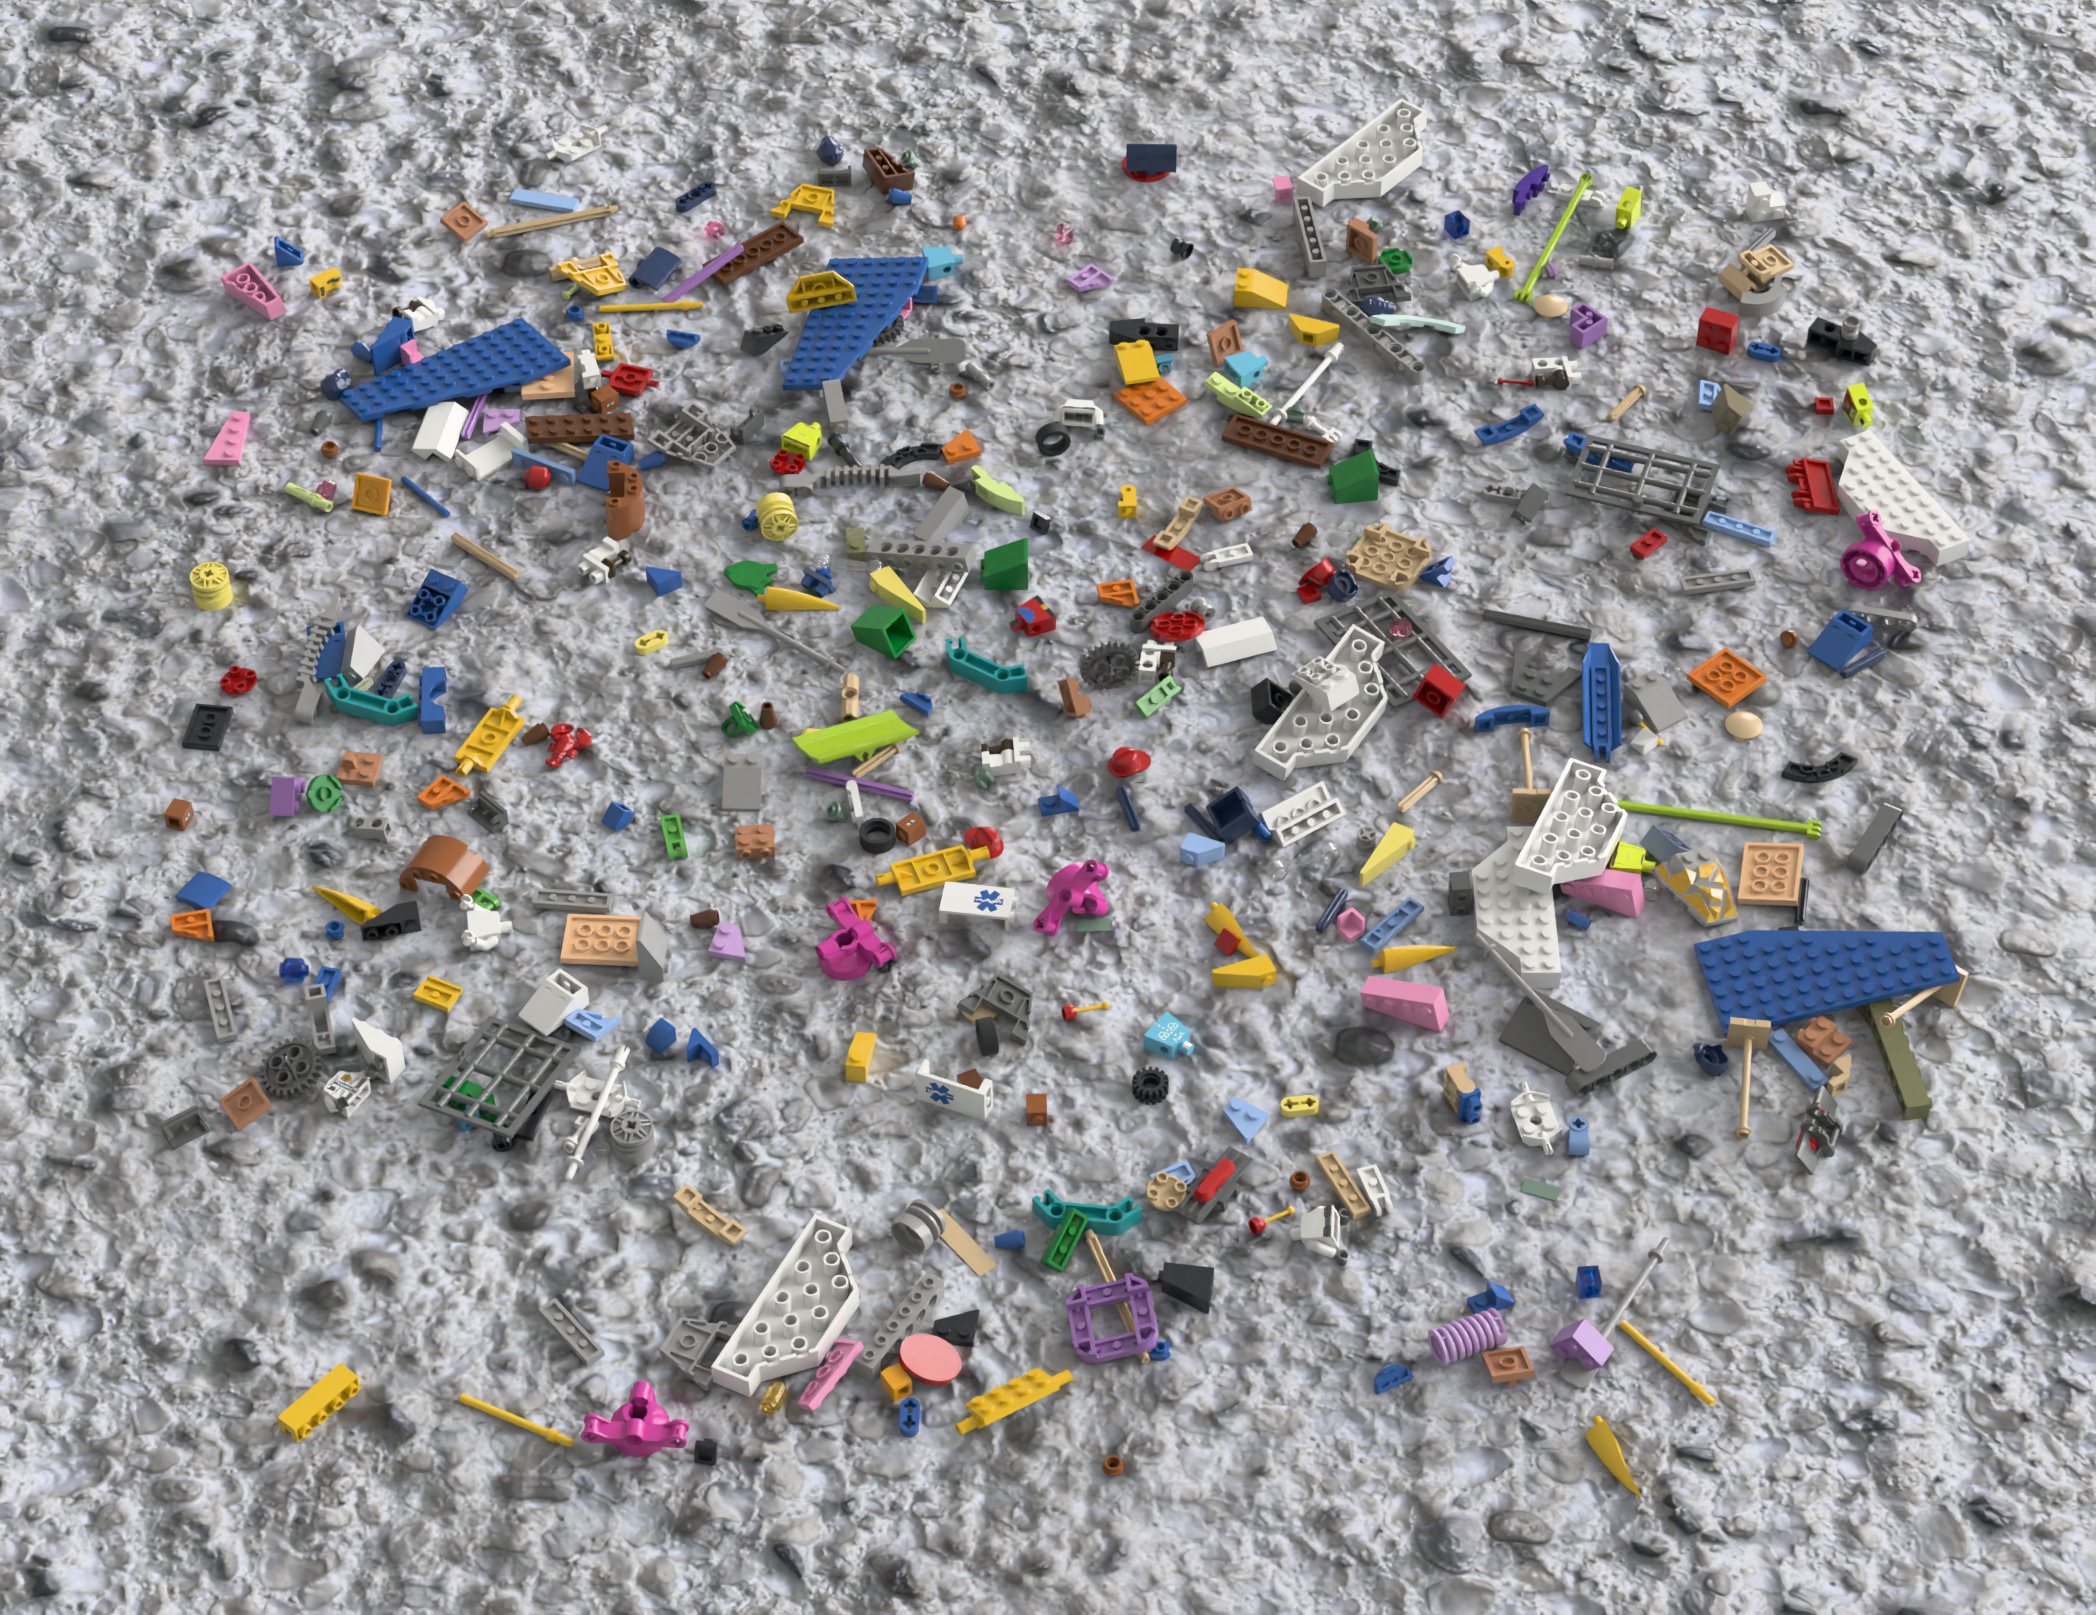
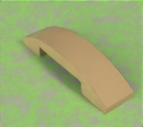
M1187 495L1179 506L1178 514L1165 531H1160L1153 544L1167 550L1174 548L1192 527L1202 508L1203 501Z
M686 1184L673 1195V1199L695 1223L717 1239L730 1245H735L748 1233V1230L734 1219L729 1221L704 1202L702 1195L690 1185Z

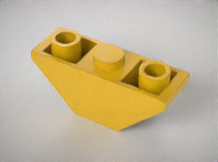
M1292 313L1289 314V330L1299 343L1317 347L1339 339L1340 325Z
M610 322L593 323L596 362L614 360Z

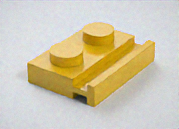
M428 975L426 981L421 983L413 996L414 1000L449 1012L457 1002L459 995L463 994V989Z

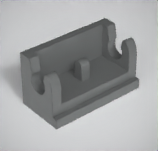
M818 166V187L852 186L851 166H848V170L821 171V166Z
M754 407L749 410V416L737 428L735 425L730 428L729 438L744 445L764 426V410L759 409L757 414H755Z
M1532 483L1510 516L1523 524L1531 523L1549 493L1535 483Z
M481 791L479 795L469 801L468 804L470 806L474 804L475 806L467 811L468 815L492 835L509 824L507 810L485 792Z
M197 1104L160 1123L163 1136L173 1150L210 1132L208 1125L205 1123L207 1120Z

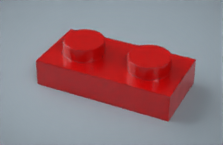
M1653 528L1630 546V552L1644 560L1667 543L1668 537Z

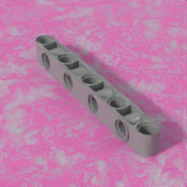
M1327 288L1322 291L1321 307L1337 323L1414 385L1424 383L1425 364L1382 327L1371 323L1370 317L1336 290Z

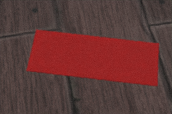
M1153 535L1141 547V549L1184 570L1191 571L1200 562L1199 556L1178 546L1167 550L1154 545L1153 541L1157 537L1156 535Z

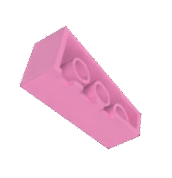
M251 261L221 276L227 293L269 320H273L286 313L281 297Z
M1604 869L1602 875L1560 883L1561 891L1564 894L1634 918H1638L1645 905L1640 874Z
M1369 976L1360 992L1364 1007L1438 1032L1442 1031L1449 1017L1442 987Z

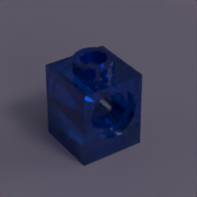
M1457 210L1445 215L1444 229L1456 240L1469 234L1470 220Z
M1598 1265L1577 1267L1575 1283L1579 1299L1600 1298L1602 1280Z

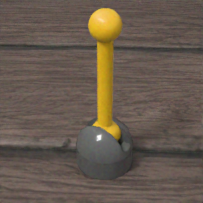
M1634 710L1628 715L1627 721L1631 725L1647 728L1643 723L1644 717L1639 710ZM1659 738L1657 740V746L1663 744L1662 739Z

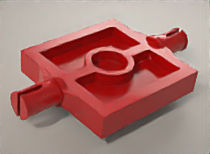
M620 363L612 372L606 370L601 372V377L610 378L608 384L619 393L641 397L647 387L656 389L659 387V381L650 380L653 376V369Z

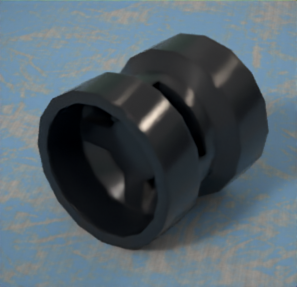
M1176 237L1170 246L1172 253L1180 254L1184 259L1189 258L1194 249L1193 243L1184 242L1180 237Z
M508 1124L502 1125V1127L509 1128L510 1126ZM493 1133L492 1148L498 1152L509 1151L512 1147V1139Z

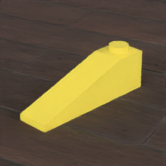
M890 566L870 573L869 586L872 592H875L881 599L892 606L904 608L907 615L920 623H926L925 608Z
M1393 822L1360 871L1359 886L1363 887L1402 859L1409 849L1412 850L1416 843V839H1414L1415 830Z

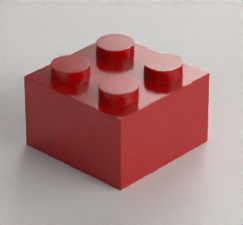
M1706 307L1699 318L1696 345L1729 355L1736 343L1739 316Z
M1435 663L1423 677L1412 698L1443 719L1454 706L1466 685Z

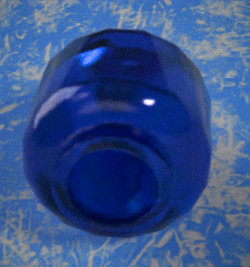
M287 957L279 964V977L285 983H302L304 978L309 975V965H305L303 958Z

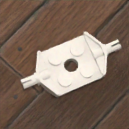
M580 124L581 130L557 142H554V138H552L553 150L545 154L546 160L549 161L556 157L565 162H570L601 147V134L608 131V127L603 125L599 128Z
M583 1071L570 1080V1082L566 1083L556 1080L554 1088L565 1091V1094L568 1095L569 1108L592 1113L597 1103L593 1099L600 1096L606 1081L586 1077V1073ZM625 1081L622 1082L623 1085L613 1084L600 1115L610 1118L616 1117L627 1106L639 1109L641 1101L627 1096Z
M1521 1082L1519 1087L1522 1094L1510 1102V1110L1522 1142L1530 1147H1543L1545 1155H1551L1554 1152L1551 1143L1556 1142L1562 1136L1563 1128L1559 1127L1550 1104V1095L1530 1091L1527 1082H1524V1084ZM1531 1121H1538L1541 1124L1534 1125Z

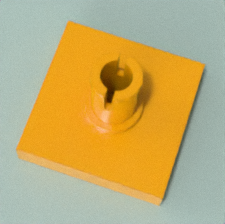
M356 473L351 508L384 516L387 515L392 480L364 473Z

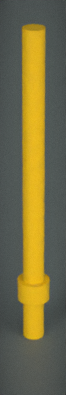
M683 300L677 303L599 306L600 313L675 309L689 311V309L703 308V301L689 302V300Z
M1625 1320L1620 1323L1619 1327L1684 1383L1696 1398H1701L1710 1407L1715 1404L1716 1400L1705 1391V1388L1699 1382L1695 1383Z
M461 1394L459 1398L461 1403L546 1437L547 1441L554 1444L558 1442L570 1448L574 1444L573 1439L561 1435L560 1431L553 1428L549 1430L465 1394Z

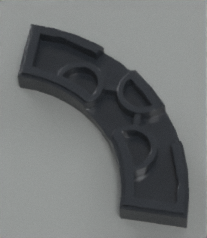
M1355 438L1354 454L1358 455L1371 450L1373 441ZM1375 458L1379 471V481L1388 485L1398 486L1401 470L1391 468L1382 462L1379 463Z
M921 443V446L914 447L909 445L896 450V453L887 456L880 464H884V466L891 465L893 468L900 470L903 466L919 460L938 461L943 444Z
M1840 752L1835 758L1821 766L1789 761L1782 771L1781 777L1802 783L1827 782L1840 778L1850 772L1858 763V758Z

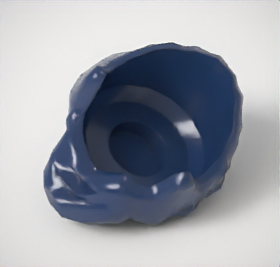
M826 136L822 139L816 153L823 163L835 166L844 156V148L833 137Z
M1368 297L1361 301L1359 308L1368 317H1371L1373 315H1393L1396 305L1380 297Z
M337 369L333 374L326 375L321 380V391L328 400H338V396L342 395L345 390L350 389L351 380L348 372L345 369Z
M1347 569L1336 571L1328 580V595H1331V598L1337 601L1344 602L1352 599L1359 589L1353 574Z
M1693 1044L1694 1056L1701 1069L1713 1077H1720L1727 1069L1729 1063L1728 1057L1722 1050V1044Z

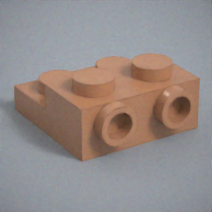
M1354 218L1348 222L1346 227V250L1372 265L1376 262L1378 235L1369 231V224Z
M1235 486L1203 497L1204 504L1212 509V515L1220 521H1227L1234 516L1245 515L1252 510L1250 496Z
M1074 678L1058 680L1057 683L1067 717L1073 716L1074 719H1080L1090 716L1091 700L1086 694H1078L1080 690L1078 682Z
M773 824L735 826L736 860L775 858Z
M1822 1015L1818 1018H1811L1805 1030L1801 1028L1795 1037L1797 1039L1796 1044L1801 1050L1826 1068H1829L1837 1058L1841 1057L1852 1046L1853 1040L1837 1031V1024Z

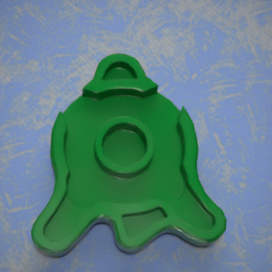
M748 560L726 567L724 569V576L733 583L735 588L750 591L758 597V594L764 595V588L771 584V578L768 576L777 573L778 569L776 564L763 565Z

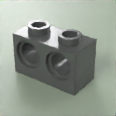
M1469 871L1449 872L1447 901L1450 916L1470 915L1472 886Z

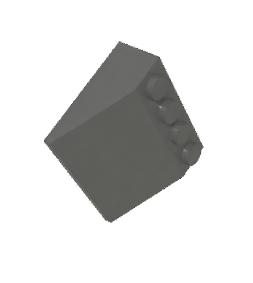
M1532 989L1549 1008L1572 1016L1595 1042L1598 1041L1601 1023ZM1526 995L1521 1000L1501 1034L1499 1042L1568 1076L1578 1064L1551 1037L1544 1013Z

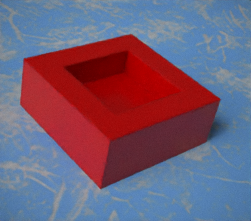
M1815 397L1816 414H1834L1833 398Z
M1314 583L1297 588V594L1304 605L1321 600V593Z
M1223 928L1214 945L1231 956L1240 943L1241 938L1229 929Z

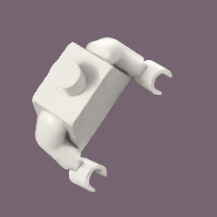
M1453 254L1449 259L1451 266L1457 268L1456 282L1470 301L1479 297H1487L1493 291L1494 281L1500 279L1497 270L1489 272L1482 264L1466 265L1456 254Z
M464 894L461 897L460 908L463 910L469 908V911H467L468 930L464 931L461 938L464 939L463 944L465 946L470 945L471 952L477 950L488 951L502 944L501 934L513 933L512 921L500 922L499 912L490 911L476 903H472V897L468 894Z

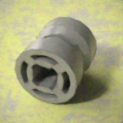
M1851 315L1844 317L1841 336L1846 340H1854L1858 337L1860 320Z
M1204 597L1197 598L1190 606L1191 611L1201 615L1205 623L1215 616V609L1209 605Z

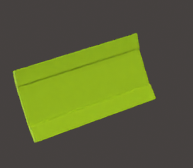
M893 710L796 736L792 738V742L804 754L819 764L855 755L860 761H863L862 755L864 752H867L866 758L870 759L876 748L910 739L912 736L918 735L919 730L911 728L899 719Z

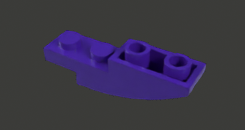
M1545 164L1532 170L1515 186L1512 203H1514V215L1520 216L1522 211L1526 210L1528 200H1531L1532 197L1537 198L1539 193L1543 192L1545 182H1548L1550 178V172H1548L1549 165Z

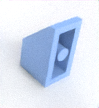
M1189 832L1180 847V861L1194 866H1201L1224 858L1225 843Z

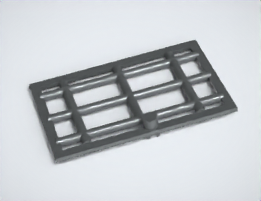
M1588 435L1566 488L1565 496L1630 510L1631 513L1638 512L1639 515L1642 513L1698 526L1721 466ZM1593 443H1594V444L1603 445V446H1607V447H1606V448H1601V447L1593 446ZM1613 448L1646 455L1648 458L1614 451ZM1589 452L1603 455L1599 466L1585 463ZM1613 457L1643 464L1644 468L1641 476L1606 468L1609 458ZM1655 458L1664 459V460H1668V461H1672V462H1677V463H1681V464H1685V465H1690V467L1688 468V467L1679 466V465H1675V464H1671V463H1666V462H1662V461H1658V460H1654V459H1655ZM1651 467L1686 474L1683 485L1648 478ZM1697 467H1698V468L1707 469V470H1711V471H1710V472H1705V471L1697 470ZM1582 470L1596 473L1592 484L1578 481ZM1607 475L1637 482L1634 493H1628L1599 486L1602 476ZM1694 476L1707 479L1703 490L1690 487ZM1644 485L1680 493L1676 503L1641 496ZM1575 488H1579V489L1588 490V493L1582 492V491H1577V490H1574V489H1575ZM1595 493L1631 500L1632 503L1595 495ZM1687 494L1700 497L1697 508L1683 505ZM1643 503H1644V504H1648V505H1652V506H1657V507L1669 509V510H1673V511H1672V512H1667V511H1663V510H1659V509H1654V508L1646 507V506H1643ZM1682 512V513H1687V514H1691V515H1694V516H1693V517H1689V516L1680 515L1679 513Z
M1392 590L1314 621V624L1336 646L1340 641L1339 637L1344 636L1353 625L1344 627L1339 619L1355 614L1361 621L1354 623V625L1359 628L1367 626L1378 639L1385 642L1386 648H1383L1381 657L1392 653L1411 673V675L1395 681L1377 662L1378 670H1380L1382 678L1387 683V685L1383 686L1387 693V702L1393 709L1415 701L1412 698L1415 692L1407 694L1401 687L1416 680L1421 683L1423 677L1433 667L1418 671L1399 651L1400 649L1416 644L1434 664L1436 663L1460 681L1472 677L1471 672ZM1390 599L1396 607L1391 608L1386 600ZM1376 604L1384 610L1369 618L1362 611ZM1402 612L1421 633L1416 634L1398 613ZM1391 617L1410 638L1393 644L1374 623ZM1331 623L1337 630L1333 632L1326 624ZM1428 639L1447 660L1442 661L1423 640ZM1453 666L1459 673L1455 675L1448 667ZM1394 690L1400 698L1395 699L1390 691Z
M489 1015L418 1101V1106L512 1139L554 1086L556 1080L561 1077L580 1053L581 1047L544 1036L541 1033ZM492 1026L498 1027L494 1034L488 1033ZM506 1031H510L524 1036L526 1039L522 1044L502 1038ZM481 1039L486 1040V1044L470 1063L466 1061L467 1056ZM535 1040L554 1048L548 1054L529 1046ZM495 1044L515 1050L500 1071L479 1065ZM562 1050L568 1052L563 1059L557 1057ZM523 1054L543 1060L528 1081L507 1075ZM551 1064L558 1065L542 1086L536 1085L537 1081ZM457 1069L462 1072L449 1089L443 1088L444 1084ZM473 1071L493 1078L477 1099L457 1093L458 1089ZM501 1081L521 1088L506 1109L485 1103ZM529 1091L536 1093L520 1114L513 1113ZM436 1094L442 1096L437 1103L431 1101ZM452 1099L471 1107L466 1113H463L445 1105ZM480 1109L499 1117L494 1123L474 1117V1115ZM507 1119L513 1121L509 1128L502 1127Z

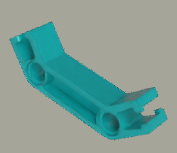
M958 637V648L956 649L951 647V643H953L951 638L945 639V653L952 672L999 694L1027 691V675L1025 674L1024 664L1003 667L968 651L964 637Z
M342 673L336 675V689L330 684L332 682L330 677L324 679L325 692L335 709L339 712L388 726H397L418 718V706L416 703H412L413 697L410 693L389 699L350 688Z
M1048 1188L1044 1191V1202L1039 1201L1041 1198L1038 1195L1032 1198V1211L1052 1230H1056L1066 1208L1072 1207L1089 1217L1082 1233L1092 1229L1094 1234L1118 1236L1142 1221V1208L1137 1205L1132 1210L1134 1201L1130 1196H1127L1113 1206L1062 1202Z

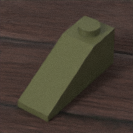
M847 528L848 569L866 568L864 528Z

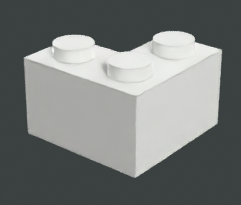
M1765 181L1749 183L1745 210L1751 222L1784 218L1786 204L1780 192L1771 193Z

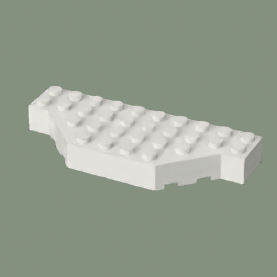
M1402 98L1300 175L1297 178V194L1302 197L1310 196L1311 201L1321 207H1324L1333 199L1381 197L1422 165L1423 147L1421 145L1420 132L1426 128L1427 111Z
M1870 430L1839 440L1837 457L1845 466L1838 484L1837 499L1838 503L1855 522L1859 514L1865 515L1870 510L1878 511L1881 516L1883 530L1890 539L1895 538L1900 542L1901 550L1909 551V549L1920 551L1919 554L1926 555L1936 567L1967 556L1970 539Z
M1353 624L1326 660L1354 673L1360 693L1333 711H1329L1320 706L1302 689L1255 748L1252 763L1285 781L1294 768L1346 762L1386 708L1388 697L1377 666V661L1382 656L1385 642Z
M1570 758L1514 865L1510 883L1548 895L1553 884L1602 875L1623 833L1627 818V812L1624 809L1621 810L1616 798L1611 792L1608 793L1605 790L1604 779L1607 770Z
M1507 826L1505 844L1472 869L1471 897L1475 935L1479 933L1489 944L1494 943L1497 946L1496 952L1512 966V969L1518 973L1530 988H1560L1561 965L1552 888L1549 894L1545 895L1510 883L1514 865L1535 826Z
M814 1214L711 1366L714 1383L751 1397L762 1381L814 1368L821 1364L834 1341L838 1338L859 1306V1290L854 1281L848 1260L845 1257L852 1246V1230L850 1228Z

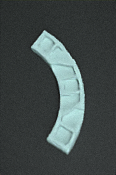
M1373 315L1370 317L1371 323L1381 326H1399L1400 322L1414 327L1428 325L1435 330L1452 334L1465 331V326L1432 318L1408 315Z

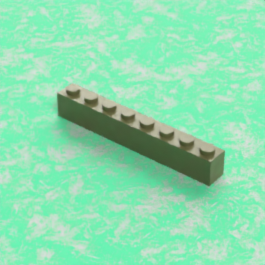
M1892 998L1862 1005L1904 1120L1927 1118L1930 1109H1932V1099L1926 1093V1083L1921 1079L1920 1067L1916 1066L1914 1051L1910 1050L1909 1038L1903 1031V1022L1897 1018L1895 1025L1891 1028H1885L1880 1024L1881 1016L1887 1012L1892 1013L1897 1009V1006L1893 1004Z

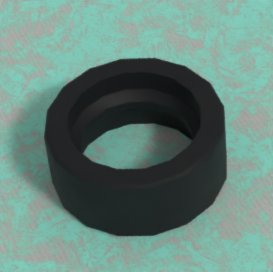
M1049 423L1042 426L1035 436L1039 451L1049 457L1064 453L1069 448L1071 442L1067 428L1060 423ZM1052 435L1063 436L1057 443H1043Z
M883 818L866 820L859 829L861 847L873 854L888 852L896 843L894 825ZM875 831L885 832L889 835L882 840H871L866 837Z
M990 1016L976 1019V1035L982 1056L998 1054L999 1042L993 1018Z

